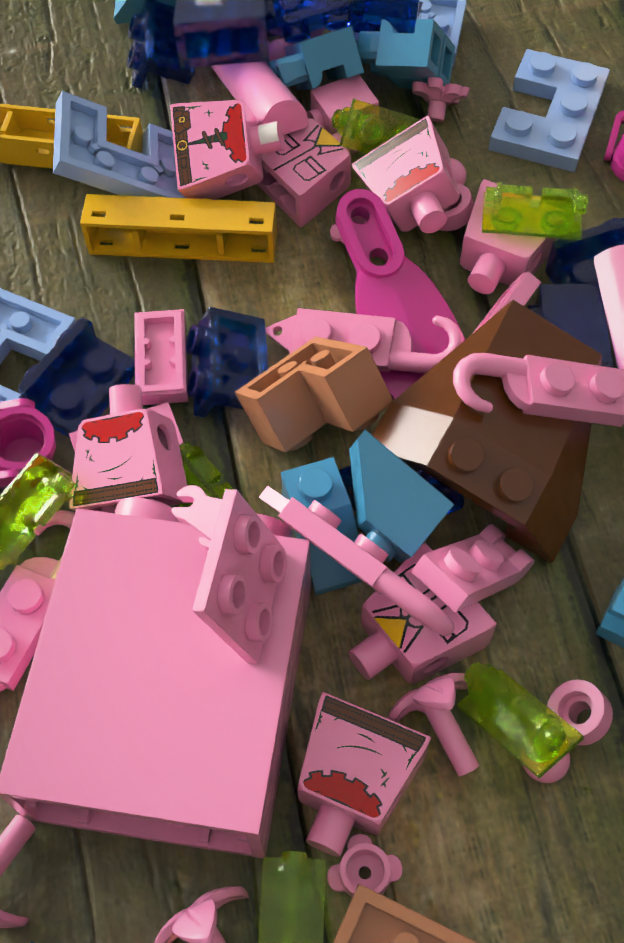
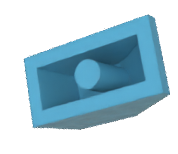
M364 430L349 449L357 527L366 534L368 539L389 555L385 561L390 562L394 557L401 563L410 559L454 504L369 432Z
M334 457L281 472L283 497L288 500L293 497L307 508L316 500L342 520L337 530L353 542L359 535L352 505ZM293 530L295 538L305 539L303 536H301L299 533ZM310 542L311 584L315 596L363 582Z

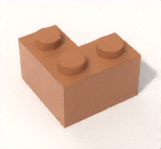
M316 336L235 391L262 443L285 453L305 446L313 438L312 433L326 423L351 432L367 428L379 418L378 413L394 401L368 347Z

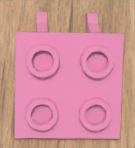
M186 486L177 492V496L182 502H193L190 507H174L172 513L181 523L190 525L205 536L200 537L199 542L208 551L192 611L246 663L258 664L263 642L268 640L272 632V604L277 584L283 580L286 573L287 558L285 548L238 490H225L223 499L209 497L198 486Z

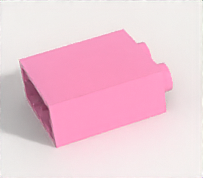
M123 499L117 503L115 513L76 508L0 773V797L29 821L265 859L311 592L310 540L292 538L293 531L286 523L271 516L257 514L285 548L287 567L283 580L277 584L272 604V632L268 640L263 642L259 663H246L192 611L208 551L199 542V538L205 536L190 525L181 523L172 513V507L151 499Z

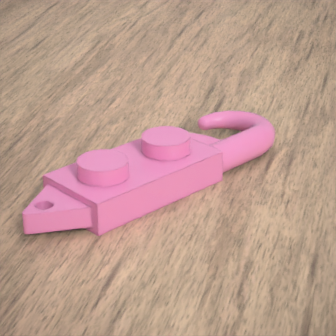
M298 308L297 315L264 328L267 336L287 350L289 354L315 336L366 346L378 370L382 372L395 370L426 374L464 341L463 333L459 326L449 318L435 316L432 320L434 325L443 328L449 336L447 349L439 354L412 352L413 343L408 328L403 322L391 317ZM278 331H282L279 336H276Z
M474 353L461 359L453 372V384L458 396L465 404L477 411L490 413L493 410V404L481 399L471 387V377L479 374L500 377L509 399L516 407L522 409L523 414L618 427L624 425V369L526 355L522 359L489 353Z
M269 486L259 496L260 499L280 513L278 517L305 539L310 540L313 545L380 595H384L442 636H449L453 633L454 623L444 611L427 596L383 564L389 556L383 549L362 534L354 542L337 530L342 520L322 504L314 500L307 508L293 497L290 500L286 499Z
M59 510L46 514L32 527V534L38 536L53 525H64L71 529L75 512ZM34 557L25 560L20 566L16 565L0 591V692L6 688L14 691L35 654L62 557L60 560L48 557Z

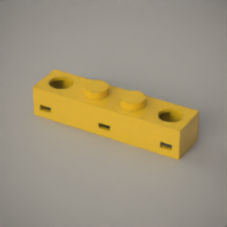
M0 104V163L53 169L55 121L48 120V118L55 119L56 109ZM107 115L106 141L142 153L143 132L140 118ZM120 126L131 127L132 129H130V128H121Z
M86 194L80 225L90 255L274 263L277 241L275 202ZM250 221H260L263 224H251ZM108 242L113 243V245H100V243ZM176 246H189V249L176 248ZM252 249H260V250H266V251H265V252H252Z

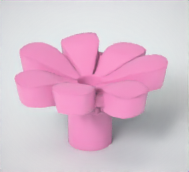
M429 77L428 84L424 82L412 83V93L423 97L429 103L427 116H429L432 122H444L446 105L459 104L460 99L467 98L470 90L469 87L452 83L443 86V80L437 77Z

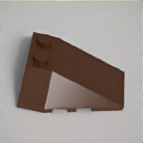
M512 300L392 401L372 436L416 473L422 470L509 523L504 532L506 537L551 563L554 562L578 516L592 423L523 414L522 409L516 407L509 399L500 377L479 374L471 377V387L481 399L493 404V410L490 413L477 411L465 404L458 396L453 384V372L461 359L474 353H489L522 359L526 355L598 366H601L602 354L525 306Z

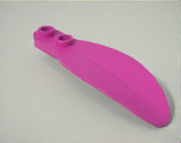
M354 189L347 192L338 203L335 221L357 273L355 282L356 314L396 318V320L403 322L410 332L413 343L412 352L442 353L449 345V336L443 328L434 325L432 320L435 316L449 318L458 325L452 311L430 278L404 255L403 245L381 198L374 192L366 189ZM361 216L367 222L357 224L352 220V217ZM379 257L384 260L385 264L382 266L374 265L370 258ZM390 370V372L379 371L393 400L424 375L422 373Z

